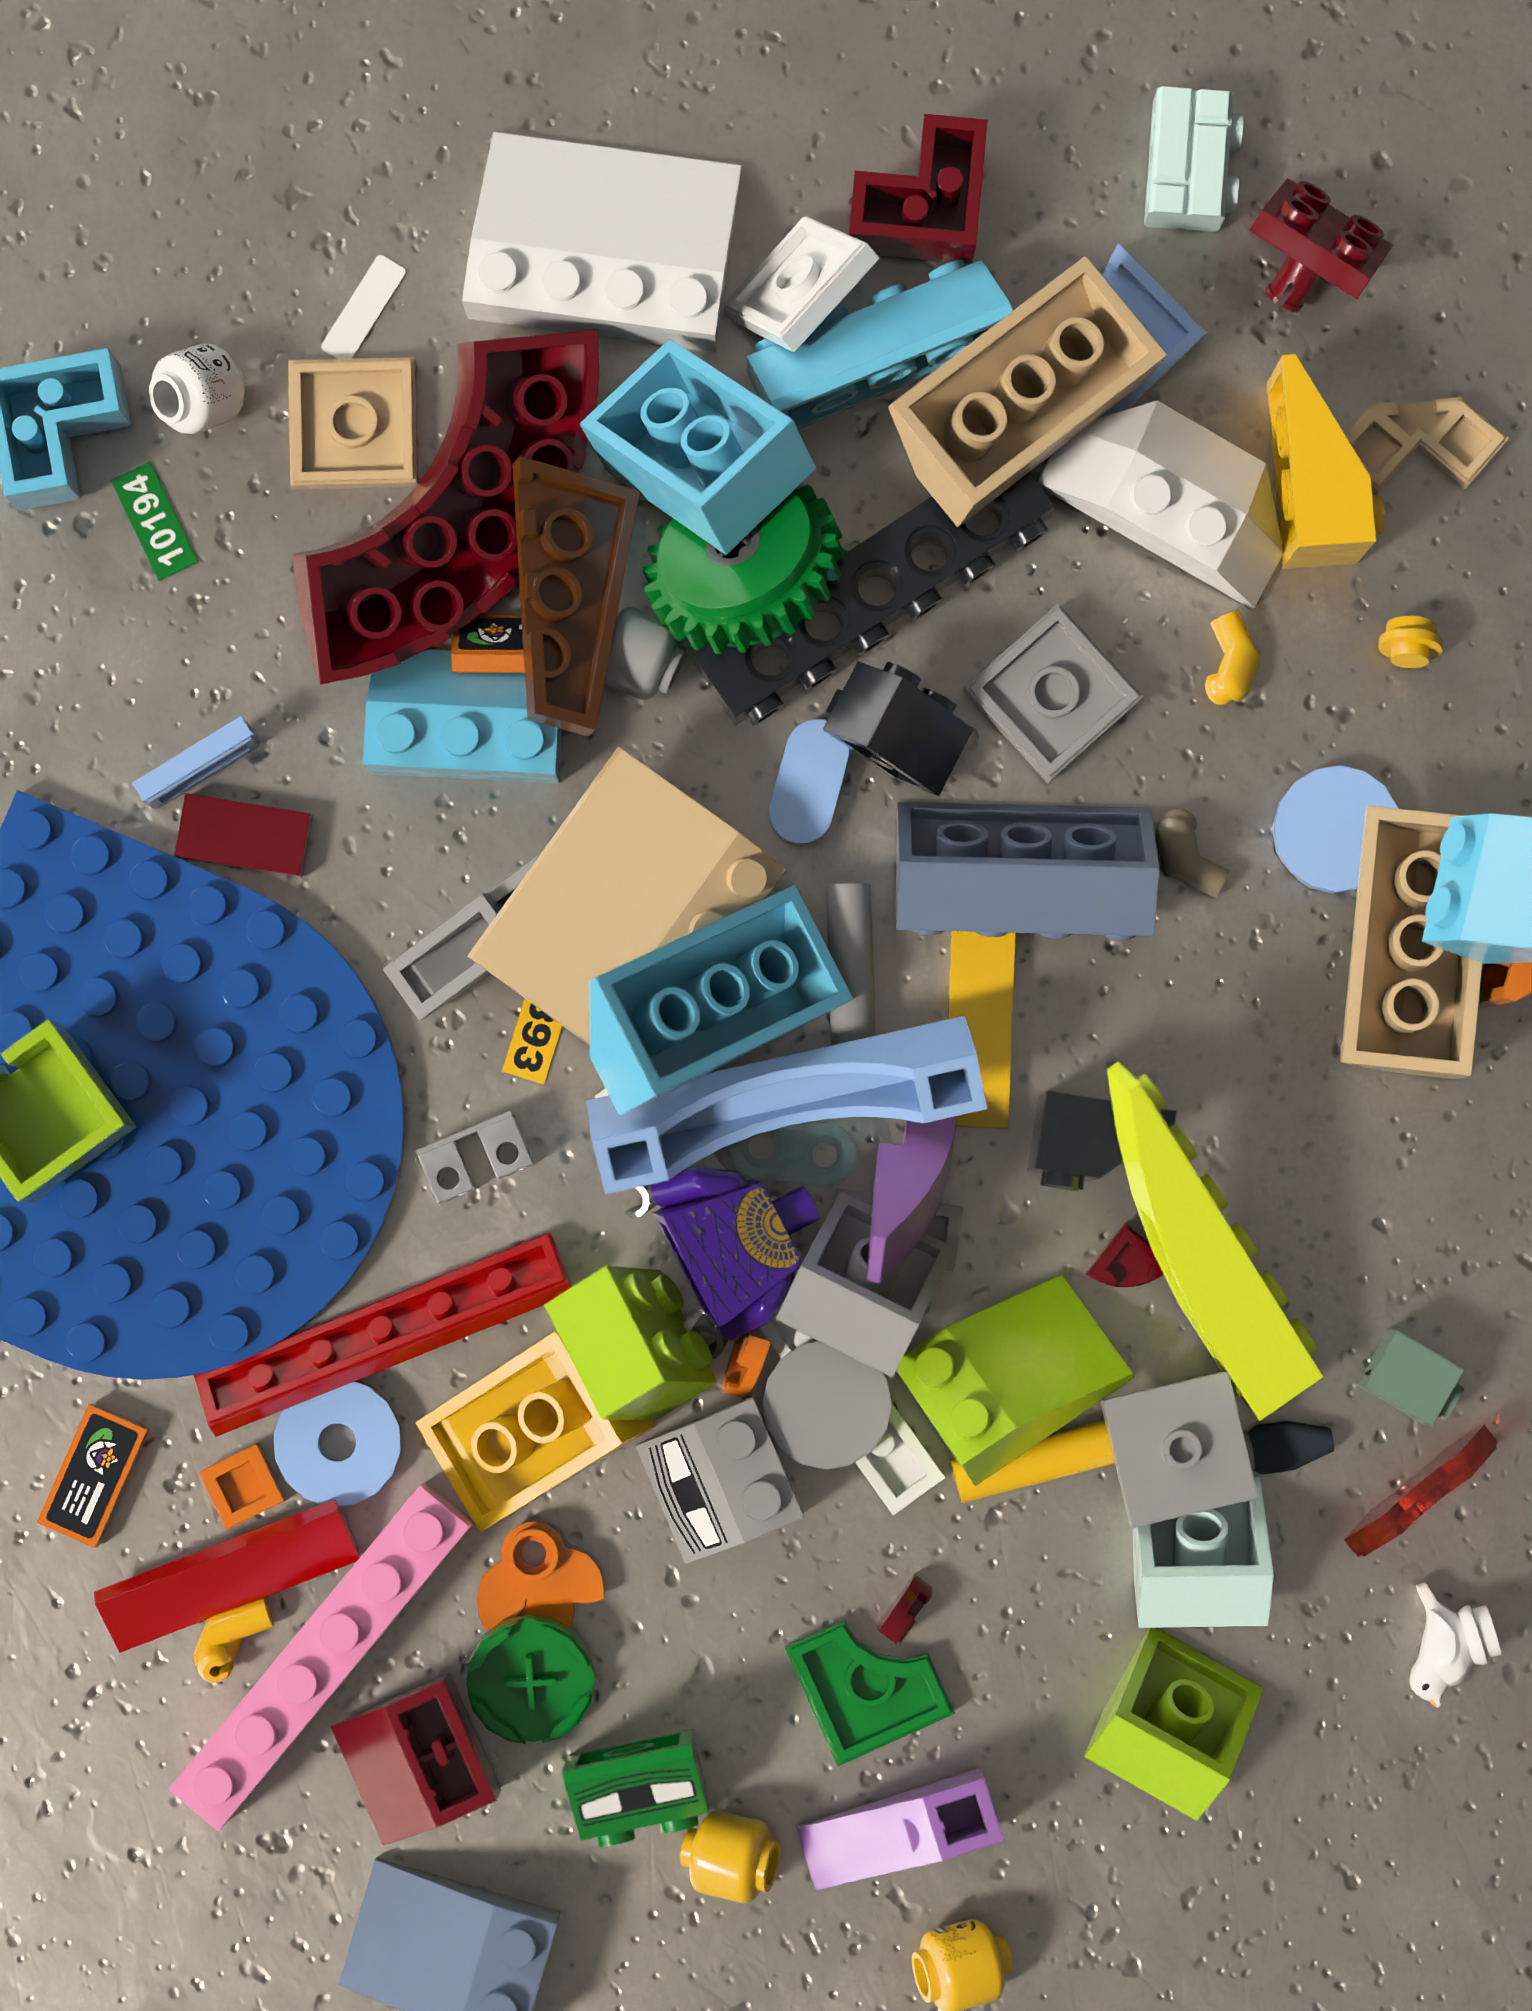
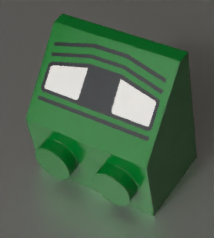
M694 1729L568 1755L561 1771L580 1840L596 1837L598 1847L612 1846L631 1841L636 1838L634 1829L656 1824L660 1825L661 1833H672L690 1829L699 1825L698 1815L709 1813V1800Z

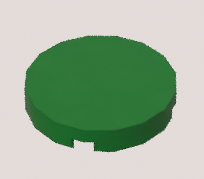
M524 1614L502 1620L482 1635L470 1655L466 1685L472 1711L487 1730L508 1742L526 1744V1741L537 1742L543 1740L542 1743L559 1739L580 1723L592 1701L595 1670L588 1647L574 1629L552 1617Z

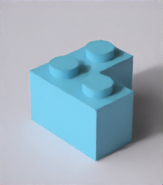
M109 348L0 368V475L4 496L18 510L81 499L70 437L131 426L121 365Z

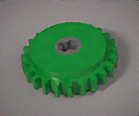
M809 484L800 489L797 487L727 555L673 518L669 525H660L657 532L661 537L660 544L651 545L647 548V553L653 563L643 567V574L649 583L644 587V590L661 624L669 627L677 641L687 637L692 648L695 650L702 648L707 641L711 644L715 654H722L727 646H737L740 653L747 652L749 645L763 643L767 647L772 645L773 638L783 633L789 635L795 633L794 626L804 618L812 619L816 616L813 608L819 600L830 599L831 593L826 583L827 581L839 580L841 577L836 561L845 558V552L839 542L843 536L827 502L823 497L817 499L812 486Z

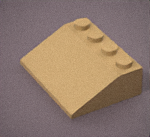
M617 747L467 957L590 1046V980L765 899L786 868L740 832L629 753Z

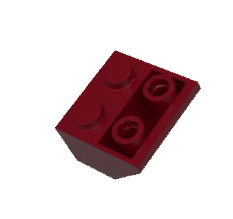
M450 1672L331 1726L383 1846L438 1828L497 1801L502 1791Z

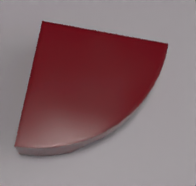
M1125 1223L1085 1272V1275L1091 1279L1114 1287L1140 1286L1164 1275L1150 1243Z
M914 1574L877 1623L878 1631L893 1643L897 1644L899 1642L901 1644L916 1623L915 1617L931 1599L933 1593L932 1586Z

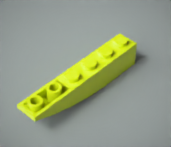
M1117 1062L1107 1069L1116 1132L1131 1193L1151 1249L1176 1301L1220 1370L1228 1372L1236 1395L1261 1421L1323 1378V1375L1310 1356L1319 1348L1300 1320L1295 1318L1289 1322L1281 1310V1307L1289 1303V1300L1269 1271L1266 1270L1259 1274L1251 1259L1259 1255V1251L1246 1231L1238 1222L1229 1226L1220 1211L1229 1206V1203L1217 1184L1207 1173L1199 1178L1190 1164L1192 1160L1198 1157V1153L1188 1137L1177 1124L1168 1128L1160 1116L1159 1112L1166 1108L1167 1104L1159 1090L1146 1074L1135 1079Z

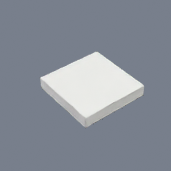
M805 216L725 302L722 309L735 323L795 352L880 258L866 242Z

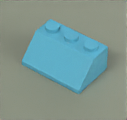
M425 650L400 662L399 665L371 674L366 699L363 766L370 774L559 783L562 729L527 719L525 673L452 672L451 651Z

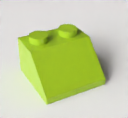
M1149 1628L1103 1709L1084 1757L1198 1821L1232 1777L1264 1688L1158 1628Z

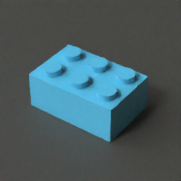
M672 339L666 341L580 423L608 473L631 489L640 491L642 497L725 555L816 469L804 441L791 418Z

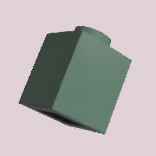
M1387 1329L1355 1385L1419 1423L1433 1426L1437 1417L1445 1421L1457 1406L1464 1391V1387L1457 1384L1464 1369L1400 1331Z

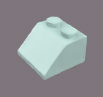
M1254 1477L1259 1497L1257 1499L1133 1528V1574L1139 1628L1268 1626L1274 1573L1260 1477Z

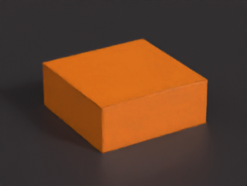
M256 1443L198 1472L226 1530L287 1500L260 1443Z

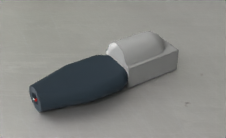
M1281 1421L1255 1425L1250 1431H1243L1252 1472L1254 1473L1255 1471L1261 1475L1293 1471L1334 1451L1333 1434L1329 1427Z

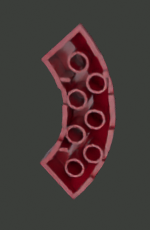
M598 329L457 344L458 381L452 417L444 440L420 482L397 507L364 531L333 545L292 554L299 616L318 684L369 675L399 665L400 662L433 646H439L451 638L450 635L469 624L479 614L485 613L517 582L519 566L512 464L519 456L576 473H578L579 469L583 468L587 457L585 448L588 438L580 423L597 408L600 373Z

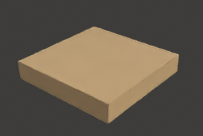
M415 358L288 360L290 486L292 489L416 487L418 484V434Z

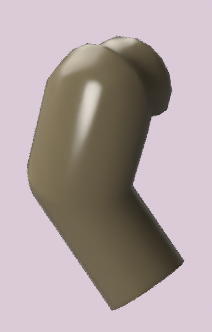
M1181 808L1168 811L1164 819L1157 824L1155 834L1164 870L1171 877L1216 898L1230 870L1200 855L1194 832L1198 824L1191 812Z

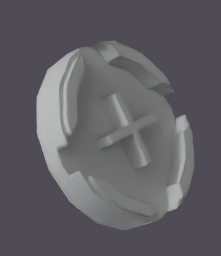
M820 1341L804 1343L780 1359L767 1379L762 1403L767 1429L779 1448L802 1465L826 1470L852 1465L872 1452L887 1431L892 1408L888 1381L881 1371L864 1365L858 1360Z

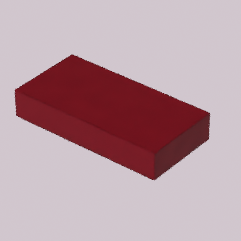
M185 793L174 856L182 859L302 878L313 815L311 813Z

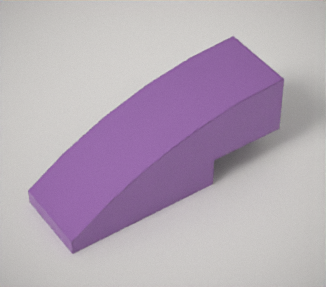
M958 1116L927 1123L905 1120L902 1145L879 1143L873 1191L867 1282L881 1283L904 1261L929 1227L940 1206L949 1179Z

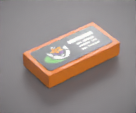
M478 615L469 624L453 634L451 650L452 672L525 673L521 615Z
M93 1403L88 1404L36 1523L93 1548L99 1547L150 1428Z

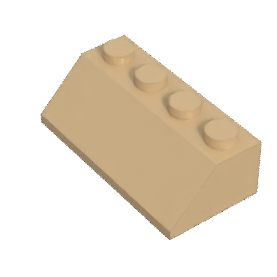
M1085 255L889 406V411L916 477L954 524L959 527L1147 381L1167 354Z
M1368 805L1365 807L1340 1063L1394 1073L1462 1079L1472 1075L1482 963L1422 942L1427 921L1426 906L1434 891L1441 861V842L1448 830L1450 818L1462 815Z

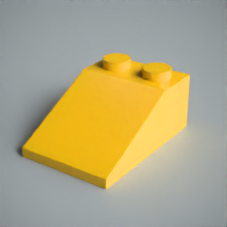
M1296 354L1282 355L1267 381L1277 516L1284 550L1281 557L1282 569L1357 564L1376 542V534L1384 533L1385 511L1383 498L1381 495H1372L1369 473Z
M557 1331L415 1422L480 1533L656 1426L653 1420H601Z

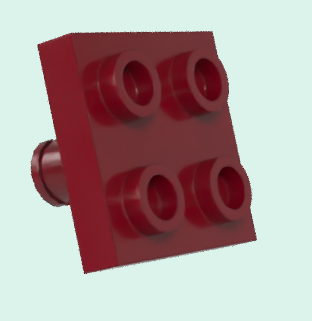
M1289 178L1285 180L1263 207L1249 229L1250 232L1288 255L1273 281L1266 287V295L1276 304L1289 284L1293 283L1294 288L1282 305V308L1291 312H1299L1303 307V302L1321 276L1350 296L1358 299L1393 245L1383 239L1384 232L1369 219L1360 215H1352L1350 218L1331 206L1330 197L1319 187L1306 181L1295 183Z

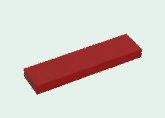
M333 1499L94 1591L95 1605L119 1653L207 1620L213 1615L254 1602L355 1563L360 1558L359 1549L336 1499Z

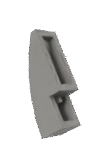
M539 855L489 893H483L383 968V971L419 1021L445 1006L491 974L467 957V955Z

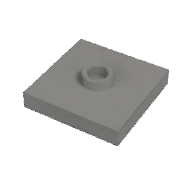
M1059 603L963 689L1047 784L1143 699V695Z
M1227 1371L1100 1400L1131 1528L1259 1498L1230 1376Z

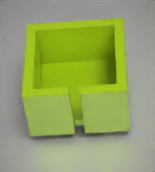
M47 1019L1 1053V1056L8 1065L20 1067L10 1074L5 1065L0 1064V1178L18 1202L34 1203L137 1127L62 1023Z
M605 1266L544 1305L601 1420H658L718 1383L709 1366L713 1359L708 1345L696 1331H686L683 1325L686 1318L680 1309L684 1306L682 1294L675 1282L669 1276L663 1274L661 1270Z

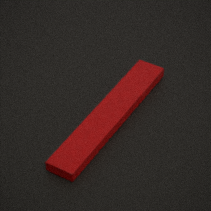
M549 1232L287 1337L272 1347L234 1364L210 1372L195 1374L194 1378L210 1430L215 1437H218L544 1306L549 1301L572 1288L552 1233Z

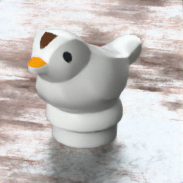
M1423 1582L1416 1585V1588L1425 1606L1426 1623L1419 1656L1411 1669L1409 1682L1412 1691L1418 1697L1430 1701L1432 1705L1438 1708L1441 1706L1442 1696L1448 1687L1458 1685L1469 1676L1473 1664L1485 1665L1487 1664V1659L1502 1654L1487 1605L1472 1609L1470 1605L1462 1607L1457 1613L1443 1605L1429 1585Z

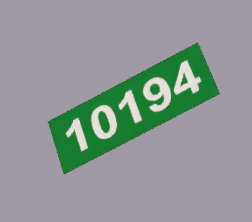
M150 461L110 480L158 581L198 563Z

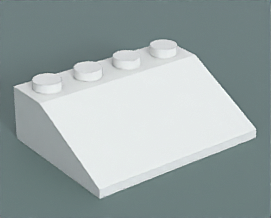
M493 132L471 236L462 297L467 318L562 332L598 329L599 337L663 345L666 341L672 339L687 349L716 352L742 165Z

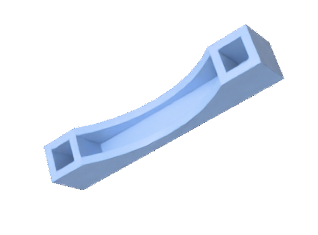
M965 1016L707 1073L622 1116H619L609 1095L586 1100L591 1140L605 1195L668 1181L691 1164L723 1147L751 1136L789 1125L823 1119L850 1117L896 1118L927 1123L987 1109L977 1053Z

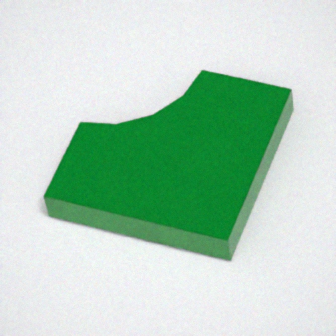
M844 1620L785 1646L837 1767L955 1714L928 1652L905 1658L879 1654L858 1641Z

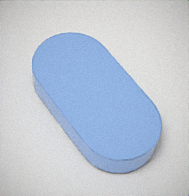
M813 719L801 723L792 731L785 747L770 803L769 817L775 833L782 840L792 845L804 846L817 842L827 833L833 819L849 758V748L822 730L827 722L826 720Z

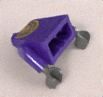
M692 1167L684 1169L668 1181L635 1188L643 1196V1205L634 1206L625 1211V1214L630 1218H639L657 1205L663 1207L653 1212L704 1312L696 1320L691 1330L697 1333L708 1332L716 1339L715 1342L708 1346L712 1359H716L722 1353L729 1340L736 1341L774 1320L794 1281L793 1271L802 1264L790 1235L820 1219L812 1198L803 1186L771 1201L761 1182L753 1179L746 1180L736 1170Z

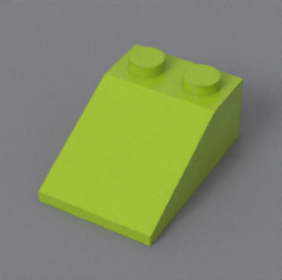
M1062 1274L944 1327L906 1353L896 1370L974 1486L992 1476L1100 1402V1400L1135 1378L1130 1368Z

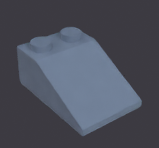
M376 1858L339 1985L401 2011H533L561 1911Z

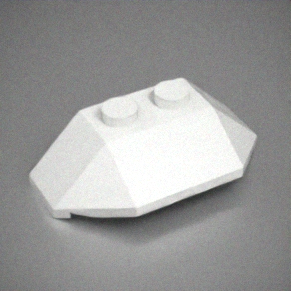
M1158 400L1098 418L1050 455L1037 479V482L1045 491L1251 609L1255 608L1284 553L1267 464Z

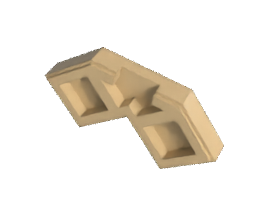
M1461 397L1435 399L1429 402L1371 404L1345 434L1371 477L1372 493L1374 495H1377L1416 449L1465 490L1509 439Z

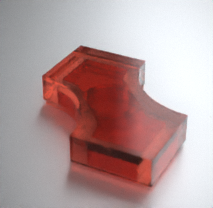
M1483 1425L1441 1451L1434 1460L1409 1482L1373 1507L1344 1539L1346 1544L1357 1557L1361 1555L1365 1557L1404 1533L1435 1503L1475 1474L1496 1450L1497 1439Z

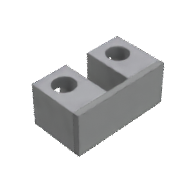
M511 1110L416 1150L438 1204H443L476 1190L457 1142L473 1135L479 1134L497 1179H502L535 1165L515 1115ZM508 1143L516 1145L519 1152L517 1160L512 1164H504L499 1157L500 1149ZM454 1168L459 1174V1182L456 1187L447 1190L441 1184V1175L446 1169Z

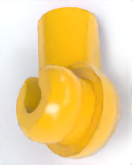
M1239 609L1210 622L1224 652V657L1218 672L1206 678L1205 690L1209 699L1221 706L1229 704L1232 700L1239 702L1249 694L1260 665L1259 652Z
M265 1597L213 1615L206 1621L194 1651L195 1666L198 1669L199 1675L204 1680L212 1683L226 1680L233 1671V1665L243 1638L274 1627L272 1612Z

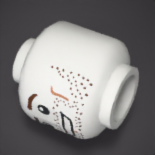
M199 344L170 353L158 361L149 384L150 403L156 415L166 422L168 426L180 433L196 434L226 424L238 416L244 402V376L242 370L230 354L217 345Z

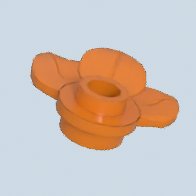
M529 1521L516 1526L510 1531L502 1546V1560L492 1566L482 1576L478 1587L477 1608L481 1624L486 1630H490L502 1620L524 1614L552 1617L571 1628L575 1613L574 1602L583 1604L593 1603L604 1598L603 1578L594 1560L586 1553L565 1547L563 1538L555 1528L544 1522ZM536 1541L544 1546L546 1558L541 1564L531 1565L524 1560L522 1549L526 1543Z

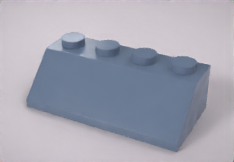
M897 802L896 930H911L916 934L926 936L938 935L944 931L976 932L986 937H1000L1008 933H1039L1044 937L1053 939L1066 938L1072 934L1104 935L1113 940H1129L1136 936H1154L1159 862L1151 808Z

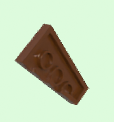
M519 456L512 465L527 719L589 736L597 728L640 491Z

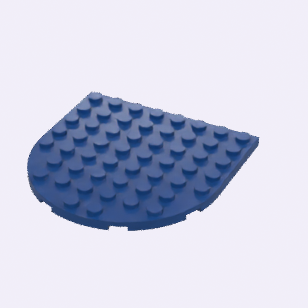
M17 790L0 828V1064L5 1065L10 1074H12L20 1067L8 1065L1 1056V1053L47 1019L62 1023L137 1127L34 1203L18 1202L0 1178V1340L74 1370L114 1378L140 1380L178 1378L210 1372L234 1364L264 1351L293 1335L321 1312L352 1280L370 1254L386 1222L396 1194L401 1172L405 1128L404 1090L398 1059L388 1028L374 999L355 970L346 962L334 946L311 925L279 903L247 887Z

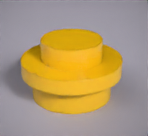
M1400 616L1392 618L1386 623V632L1379 637L1378 649L1381 654L1391 658V663L1398 667L1420 668L1426 666L1430 659L1436 658L1442 653L1443 639L1437 634V624L1433 620L1420 616Z

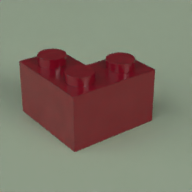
M924 114L918 176L855 170L849 235L866 242L877 255L946 262L961 259L964 263L972 264L977 243L988 120Z

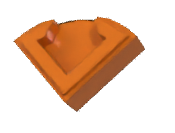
M751 1334L734 1341L721 1385L722 1393L742 1399L748 1397L759 1377L771 1341Z

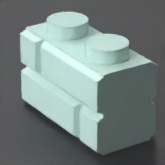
M1165 86L1157 88L1152 105L1144 225L1147 227L1164 229L1183 228L1190 231L1215 232L1220 230L1225 213L1235 214L1238 202L1239 175H1228L1229 151L1239 152L1241 148L1243 113H1232L1233 93L1230 91L1205 89L1194 91L1191 88Z

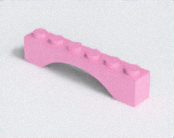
M427 1481L421 1484L168 1790L219 1831L231 1819L363 1656L474 1525L473 1520Z

